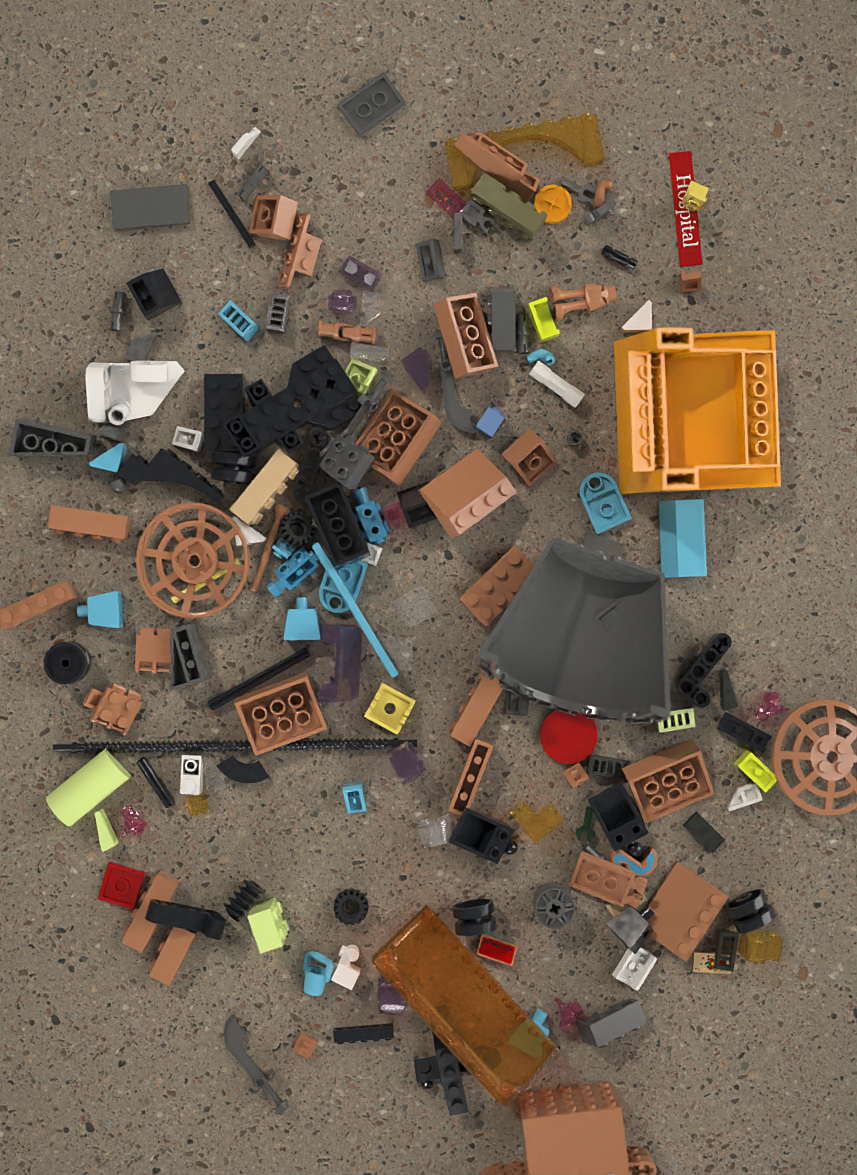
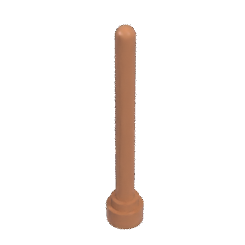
M278 503L274 510L276 511V519L250 587L252 592H256L260 585L272 552V547L279 533V524L291 511V508Z

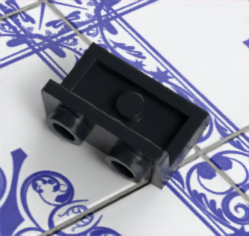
M436 1056L414 1060L418 1087L430 1089L436 1084L443 1086Z

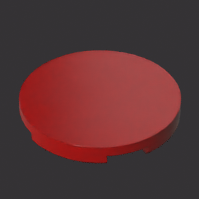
M553 710L546 716L540 730V741L545 752L555 761L564 764H574L586 759L593 752L598 739L594 720L586 718V714H579L578 712L575 716Z

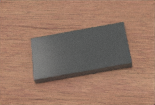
M186 184L110 191L114 230L190 224Z

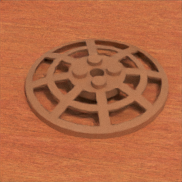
M202 503L178 504L158 514L144 530L139 541L136 556L137 574L147 596L162 610L182 618L207 617L229 606L240 594L246 582L250 563L249 548L245 536L237 523L225 512ZM199 509L198 521H186L175 525L169 517L182 510ZM207 511L221 516L233 528L224 534L216 526L207 523ZM163 521L169 531L161 540L158 550L146 548L152 532ZM197 526L196 538L186 539L180 531L188 527ZM205 528L216 533L220 539L213 544L205 540ZM237 534L244 549V566L234 564V552L230 540ZM174 535L179 544L173 553L164 551L168 541ZM223 545L227 548L229 563L219 561L217 550ZM194 555H197L200 559L197 566L191 564V558ZM145 556L156 558L157 572L161 580L152 587L148 582L145 572ZM163 559L172 560L174 572L167 577L163 569ZM217 569L227 570L223 581L217 586L212 578ZM232 573H243L237 589L229 599L225 600L221 590L229 582ZM178 578L187 582L186 593L177 590L171 583ZM206 582L211 590L202 595H194L195 586L199 583ZM166 587L172 594L184 599L182 610L167 605L156 593ZM214 596L219 604L216 608L208 611L189 612L192 601L206 600Z
M834 700L808 702L788 714L775 734L771 754L775 778L786 797L805 811L825 816L840 815L857 808V802L848 807L832 810L834 798L845 796L853 791L857 794V779L850 773L853 763H857V755H854L851 743L857 738V725L854 727L846 720L836 718L834 706L849 710L857 715V709ZM826 706L827 717L815 719L808 724L798 717L811 708ZM793 722L801 731L795 739L792 752L781 751L784 735ZM828 723V734L818 736L812 730L820 724ZM836 723L845 726L851 731L845 739L836 735ZM807 735L812 741L808 752H799L801 742ZM829 752L834 754V761L832 763L827 760ZM780 759H792L795 774L800 781L792 789L784 778ZM799 760H808L812 772L806 777L801 771ZM818 777L827 780V792L817 789L811 783ZM845 778L850 786L842 791L835 792V781ZM806 788L813 794L826 798L824 809H819L805 803L797 795Z

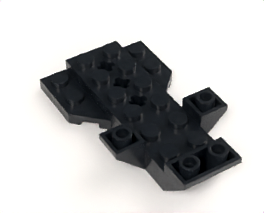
M323 345L292 364L287 388L272 396L262 378L246 387L245 391L253 408L241 415L235 416L222 424L243 458L259 453L274 443L286 454H289L304 445L295 430L307 423L325 426L334 430L354 418L362 404L357 401L359 398L356 393L357 390L338 360L334 359L327 347ZM327 383H332L334 385L333 389L330 387L327 389ZM311 392L317 394V399L310 397ZM295 402L301 403L300 409L294 407Z

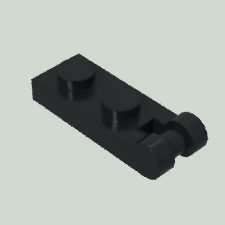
M724 712L716 729L762 753L766 750L767 742L773 737L727 712ZM757 735L761 737L758 744L754 742Z

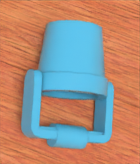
M310 951L306 953L303 965L305 993L312 996L322 995L325 983L329 982L331 978L332 960L318 952ZM311 957L326 964V968L319 965H310Z

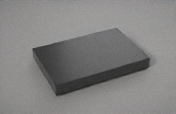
M383 72L339 103L337 107L359 138H361L403 108L406 102Z

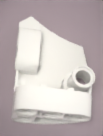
M177 361L91 362L86 368L89 422H111L114 425H121L127 420L153 415L185 370ZM114 411H120L123 417H117Z

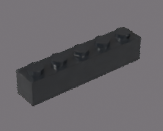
M393 1023L334 1028V1043L368 1042V1040L380 1041V1039L392 1040L394 1038Z

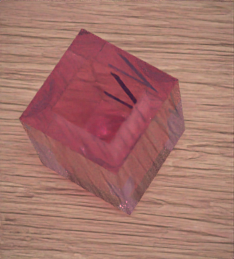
M400 502L381 508L388 527L406 521Z

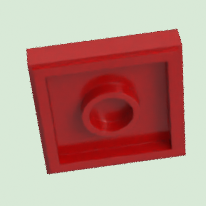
M109 861L97 899L134 910L146 872Z

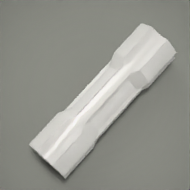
M540 361L536 363L529 373L531 377L550 388L574 408H576L585 395L575 386L570 385L552 372L550 368Z

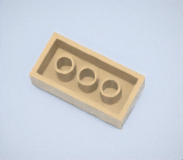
M278 449L230 510L248 525H257L263 518V511L265 509L269 510L275 503L274 498L276 495H281L286 490L288 480L290 478L293 480L298 475V468L300 466Z

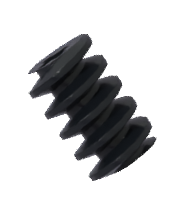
M244 879L243 882L246 886H238L241 892H233L236 898L234 899L229 896L230 904L223 903L228 915L237 922L240 921L239 917L245 916L244 911L248 912L250 906L255 904V900L260 899V894L265 893L263 888L253 880L248 881Z

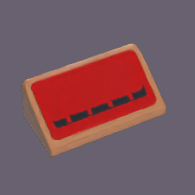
M481 934L476 954L508 966H513L518 945Z

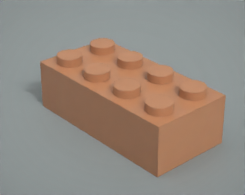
M477 293L448 297L434 304L455 379L483 374L497 368V360Z
M514 545L459 600L486 627L512 602L534 565Z

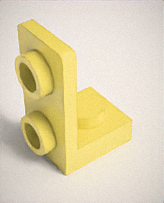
M691 181L681 204L685 205V208L690 211H699L706 202L707 198L705 196L709 188Z

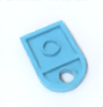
M598 472L590 474L582 481L579 488V496L596 535L632 519L619 488L611 476ZM591 478H597L600 481L598 488L594 489L589 485Z
M357 561L335 570L354 602L357 600L368 563ZM325 571L319 589V598L322 605L334 613L348 611L349 607ZM334 597L339 598L341 601L340 607L336 609L330 606V600Z

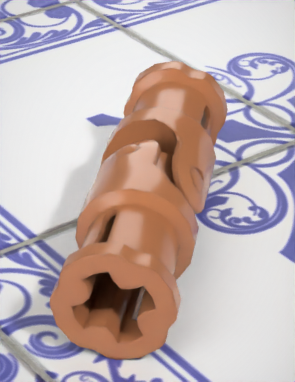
M323 320L319 321V338L327 336L340 341H351L352 339L355 343L361 341L375 345L377 328L366 329L361 328L359 325L353 327L345 323L336 322L335 324L324 323ZM342 326H344V329L342 331L343 338H341L339 335V331Z

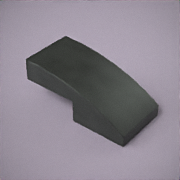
M697 812L683 824L711 853L725 841Z

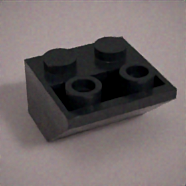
M163 268L143 273L126 282L142 314L148 321L182 303Z
M429 482L397 492L409 529L438 519L419 492V489Z

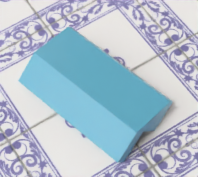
M704 499L659 501L661 572L664 574V578L707 576Z

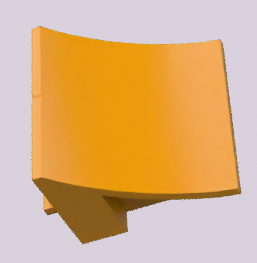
M656 328L614 341L619 487L621 494L781 486L775 330L693 334V328Z

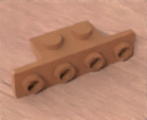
M303 213L296 218V228L289 242L290 249L284 258L285 266L279 276V287L282 289L290 288L295 271L306 276H312L322 239L306 233L311 214Z

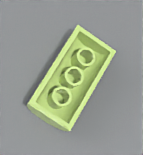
M105 748L46 797V801L60 821L67 826H72L131 778V775Z

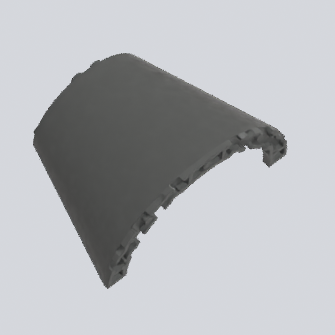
M552 538L480 650L476 659L478 669L483 672L486 678L493 680L494 677L499 681L501 688L519 697L522 693L528 696V701L575 716L578 712L579 714H586V718L606 722H616L617 718L626 719L625 723L651 724L653 719L656 722L669 719L670 693L664 574L655 568L642 567L637 562L623 561L618 556L607 558L603 556V552L600 550H590L577 543L571 544L563 538ZM623 595L621 602L599 618L605 627L613 622L611 628L604 632L593 617ZM612 610H617L616 617L611 616Z

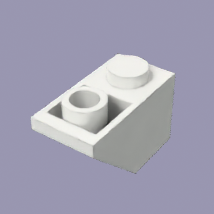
M182 755L180 794L200 795L203 790L202 756Z

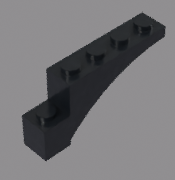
M161 448L148 465L146 464L148 460L140 454L138 456L131 454L118 471V473L134 485L143 481L174 482L195 488L218 503L224 498L221 495V489L214 484L212 486L207 484L206 477L199 472L197 474L192 472V466L184 460L182 462L177 460V454L169 448L167 450Z
M447 1004L428 1008L434 1049L449 1115L469 1112Z

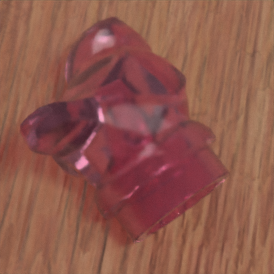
M765 692L763 702L760 703L759 710L754 715L758 720L765 721L780 711H789V708L780 704V693Z
M132 805L125 806L122 809L124 830L120 837L123 838L127 833L131 832L134 835L141 836L148 822L140 818L139 813L133 810Z
M556 997L555 1001L560 1007L559 1028L561 1031L570 1034V1028L576 1023V1018H579L584 1012L576 999L567 1004Z

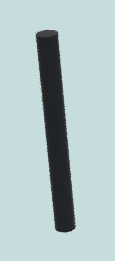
M210 181L208 185L249 249L253 248L256 244L216 181Z

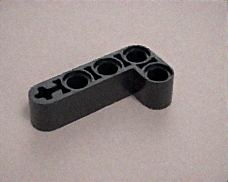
M725 633L714 634L675 683L678 693L697 707L703 708L710 703V695L699 685L730 648L732 640L729 635ZM718 638H722L725 644L719 645ZM711 651L714 655L713 660L707 662L705 655ZM699 666L702 670L701 675L695 677L693 669ZM688 681L690 688L683 692L681 684ZM703 693L704 701L699 704L696 702V696Z
M150 899L145 919L149 922L200 931L206 937L215 940H221L226 924V919L217 911L158 899Z

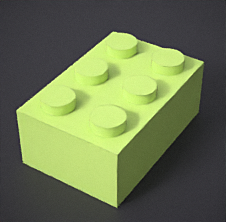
M275 897L254 904L247 916L260 954L283 946L288 935L289 926L287 920H283L281 915L283 913L280 901H276Z

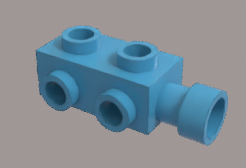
M366 487L352 492L354 500L356 499L359 506L355 507L357 511L354 512L358 523L362 522L364 529L361 532L365 541L369 539L370 543L374 542L376 545L386 541L384 537L388 536L387 532L390 530L386 520L382 521L379 514L382 513L379 503H374L373 500L369 501L367 496L369 493ZM366 509L372 511L370 516H365L364 511ZM373 527L379 528L378 534L372 533Z
M302 547L274 571L278 579L274 582L271 581L266 586L267 589L276 598L285 587L289 590L299 587L307 575H313L316 572V568L319 566L316 562L318 557L312 551L307 552Z

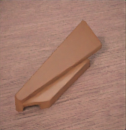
M475 132L471 136L461 133L455 141L454 145L488 175L503 184L508 192L513 191L517 193L523 203L527 202L535 193L540 179L525 172L528 164L481 132Z

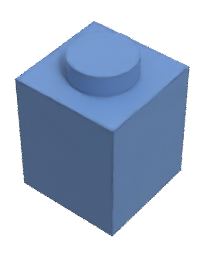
M488 407L475 428L489 438H492L504 420L503 412L495 407L492 409Z

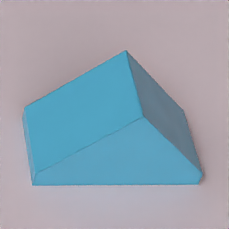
M119 443L89 462V464L94 468L118 473L119 469L123 466L127 447L124 443Z
M363 781L344 784L342 789L347 813L367 811Z

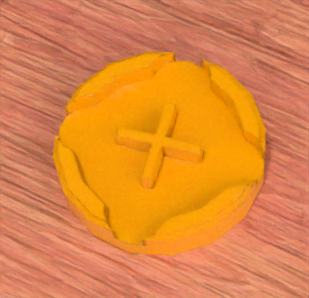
M553 184L546 185L538 191L535 196L534 205L538 213L544 211L548 214L546 223L555 224L565 220L570 214L572 200L566 189Z

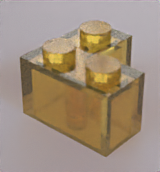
M525 799L510 810L512 817L535 844L565 820L552 802L547 804L538 813L534 812Z
M757 929L740 935L738 952L746 961L764 964L765 960L780 962L783 938L778 935V932L771 930L763 933Z

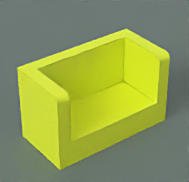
M547 297L533 301L527 306L540 343L558 337L560 334L559 330L556 329L547 305Z
M748 750L734 762L765 793L777 781L774 773Z

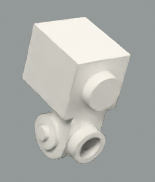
M342 945L338 954L341 958L338 964L334 962L331 981L352 990L361 968L351 964V962L359 958L360 952L356 945Z

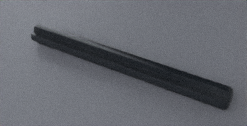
M307 648L301 649L208 701L209 708L213 711L311 656Z

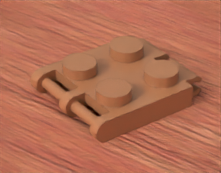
M155 628L140 629V634H136L135 673L140 671H152V673L156 674L157 672L170 673V668H157V666H171L170 637L172 629L159 628L158 635H155ZM140 665H148V666H152V668H150V667H140Z
M113 682L111 687H106L90 718V722L100 723L106 729H114L125 736L142 705L140 701L142 695L131 689H128L126 694H124L126 687Z

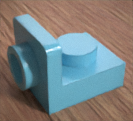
M279 538L272 547L275 550L273 554L282 560L284 557L289 559L296 549H292L293 545L287 547L288 543L285 542L283 544L281 542L283 538Z

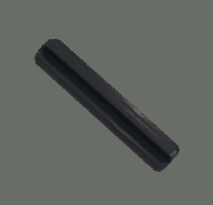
M143 757L136 762L165 808L173 806L175 804L174 799L147 758Z

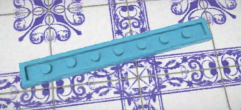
M317 542L312 545V549L390 676L394 678L399 675L320 544Z

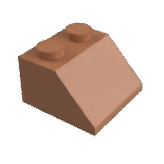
M282 195L256 196L249 233L276 240H290L298 202Z
M530 428L501 454L510 467L529 487L558 462L543 440Z

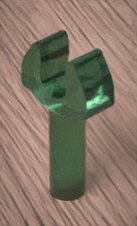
M586 806L583 825L575 830L579 841L582 837L581 834L584 831L588 832V843L595 837V831L590 827L593 815L591 806Z

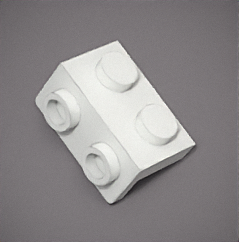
M640 947L636 954L628 948L612 976L638 991L653 968L657 958L642 947Z

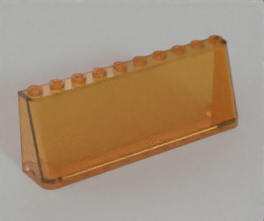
M427 905L372 956L371 961L374 967L499 1104L507 1105L521 1096L559 1051L554 1042L544 1034L541 1028L514 1001L513 997L501 987L500 983L490 975L487 969L479 963L474 955L461 943L460 939L448 929L447 925Z

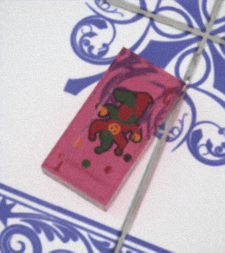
M440 178L426 191L453 219L455 218V213H460L467 204Z

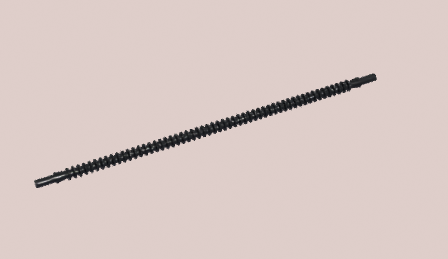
M330 738L328 741L325 739L323 741H320V739H317V741L314 739L312 741H309V739L303 741L301 739V741L297 740L275 748L273 751L276 749L279 751L281 749H284V751L295 749L297 751L299 748L301 751L304 748L307 751L309 748H312L313 751L315 748L318 751L320 748H323V750L326 748L329 750L331 748H334V750L340 748V750L342 748H345V750L351 748V750L353 748L357 750L359 748H362V750L367 748L370 750L371 747L373 750L376 747L379 750L381 747H384L386 750L387 747L398 749V747H417V739L398 740V738L387 740L384 738V740H381L379 738L375 740L373 738V740H370L368 738L364 740L362 738V740H359L357 738L353 740L351 738L350 741L347 738L344 741L342 738L339 741L336 738L334 741H331ZM174 740L173 743H170V741L167 743L165 741H162V743H159V741L156 743L153 741L151 743H148V741H145V743L142 741L140 743H137V741L126 743L124 741L121 744L118 741L115 744L113 741L110 744L107 741L104 744L102 741L100 744L98 742H95V744L93 742L89 744L87 742H84V744L72 742V744H53V752H72L73 754L83 751L85 754L87 751L98 753V751L102 752L105 748L108 751H112V753H115V751L118 753L121 751L123 753H126V751L129 753L132 751L134 753L145 751L147 753L149 750L151 753L154 750L157 753L159 750H162L163 753L165 750L167 752H170V750H173V752H176V750L179 752L182 750L184 752H187V750H190V752L193 750L195 752H198V750H201V752L204 750L207 752L209 750L220 752L221 749L224 752L226 749L229 752L232 749L235 752L237 749L240 751L251 749L253 751L248 740H245V742H242V740L240 742H237V740H234V742H231V740L228 742L225 740L223 742H220V740L217 742L214 740L212 742L201 740L200 743L197 740L195 743L192 740L189 743L186 740L184 743L181 740L176 743Z

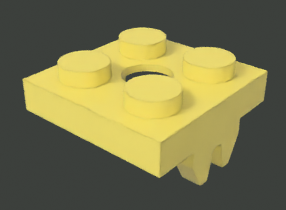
M382 682L364 717L398 735L416 700ZM387 703L395 705L396 710L393 714L385 712L384 707Z

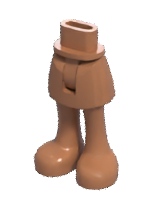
M584 284L583 288L575 290H561L557 286L549 287V296L552 303L564 299L583 297V300L553 304L552 312L555 322L561 321L567 312L578 309H587L590 312L608 305L609 302L617 301L615 286L607 287L606 284Z

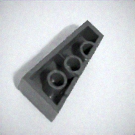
M16 418L8 456L91 455L94 452L97 435L25 418Z

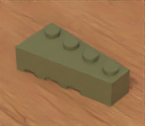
M484 173L471 190V200L479 206L481 204L485 206L487 212L493 217L498 216L503 220L502 223L510 229L513 227L517 230V234L521 238L532 241L545 224L548 214L544 211L538 213L535 205L529 201L523 203L517 193L513 191L506 192V187Z

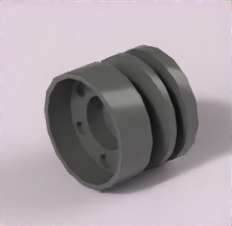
M550 882L540 886L534 893L533 908L541 924L548 928L557 929L570 923L574 917L575 904L566 887L560 883ZM554 903L557 906L556 911L552 909V904Z

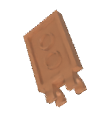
M581 851L569 886L623 907L624 903H627L637 909L642 895L632 893V890L634 888L644 893L648 879L643 877L636 878V872Z

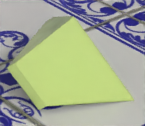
M351 359L345 373L355 386L356 393L360 397L362 394L368 393L378 374V370L375 367Z

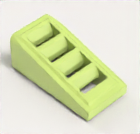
M693 708L670 711V716L673 715L674 726H671L670 717L667 719L666 727H664L663 721L656 722L657 732L659 733L696 727ZM685 713L689 715L690 723L686 724ZM677 714H681V725L678 723Z
M100 809L95 812L100 847L103 852L117 845L119 841L104 809Z

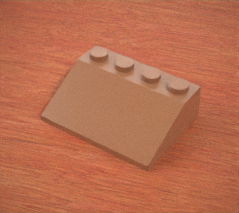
M391 389L381 403L380 408L375 412L357 439L356 444H362L370 449L369 453L375 457L370 464L371 468L400 486L442 422L433 413Z
M475 449L419 489V492L450 538L462 534L517 493L507 477L478 449Z
M307 671L235 698L234 704L255 756L328 729Z
M693 739L622 768L645 824L715 794L701 752Z
M677 861L648 904V907L655 913L647 921L653 928L649 936L687 961L729 897L725 892Z

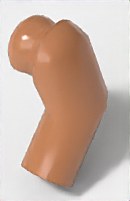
M602 180L595 191L594 206L600 207L604 205L605 191L612 190L611 181Z

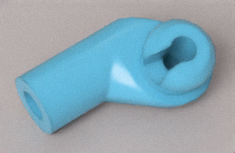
M539 349L526 355L529 364L538 360L547 365H552L555 362L554 355L545 349Z

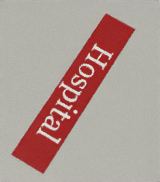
M692 152L669 153L680 267L703 265L697 210L690 211L685 208V205L681 204L690 182L694 181Z

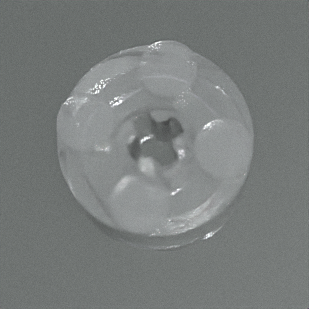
M448 814L439 816L438 821L431 822V819L419 821L420 825H417L416 828L421 849L425 848L424 844H429V847L449 843L448 840L455 828L454 817L450 818Z

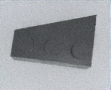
M513 286L490 287V295H487V306L490 307L491 314L487 315L488 326H491L489 337L493 350H516L515 290Z
M196 623L172 629L170 637L171 683L169 691L210 679L211 674Z
M629 998L609 1006V1010L599 1015L597 1012L592 1013V1018L581 1021L580 1018L575 1020L583 1042L603 1048L609 1045L610 1041L623 1038L625 1033L640 1029L641 1025L647 1021L639 1001Z

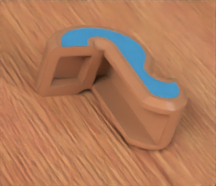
M651 846L640 861L630 856L621 848L617 851L612 849L609 852L611 863L619 866L624 864L626 869L636 872V878L648 876L654 870L658 861L657 853Z

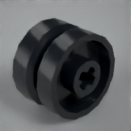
M214 452L213 462L225 467L212 469V480L237 485L251 484L254 480V474L244 471L243 468H254L256 457L248 456L243 458L241 454Z
M74 641L61 642L52 646L46 652L43 660L47 676L53 682L62 685L76 683L84 679L91 668V656L88 650L82 644Z
M763 889L745 892L726 905L725 908L729 916L735 918L733 924L738 933L744 934L757 930L775 918L776 913L772 905L766 904L768 897Z
M473 899L454 904L452 906L453 917L459 919L454 923L456 935L474 936L496 930V917L490 915L495 911L493 900Z

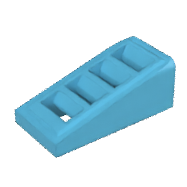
M231 300L218 313L247 342L260 329ZM234 308L235 311L227 318L228 313ZM240 314V316L234 321V323H232V321L237 317V315ZM246 319L244 324L240 328H238V326Z

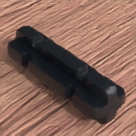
M605 245L601 252L603 256L610 257L611 260L622 266L626 265V268L634 270L638 264L636 259L632 257L630 259L628 255L616 249L614 251L608 245Z

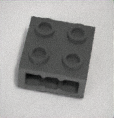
M338 434L319 467L344 486L355 490L375 457L369 453V448L362 444L357 445V440L347 434L345 437Z

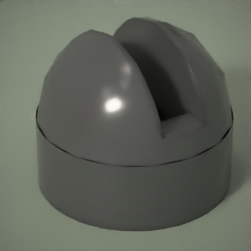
M572 430L567 435V442L571 446H578L583 441V435L578 430Z
M124 478L109 483L111 489L116 493H122L126 489Z

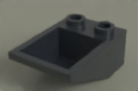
M622 782L587 799L612 849L617 851L628 845L627 851L630 856H640L643 848L635 840L647 835L649 832ZM634 826L639 827V830L636 832H633L632 829ZM617 835H621V836H622V839H621V840H619V841H616V840H615V838H616Z
M465 807L448 840L449 843L496 864L499 863L504 852L508 855H513L518 850V844L511 840L515 829L508 823Z

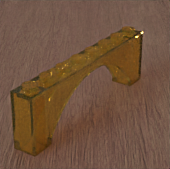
M589 112L579 115L580 117L576 118L566 116L559 121L553 122L550 119L543 121L542 124L534 125V123H528L521 128L511 126L505 128L504 131L490 130L484 134L502 147L521 140H542L556 144L575 155L583 163L584 168L602 165L605 160L597 115H591ZM451 137L448 141L444 142L452 192L471 189L474 175L480 168L454 145L458 137Z

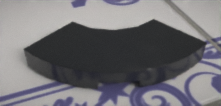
M232 755L216 765L222 774L240 783H256L269 778L260 761L244 764Z

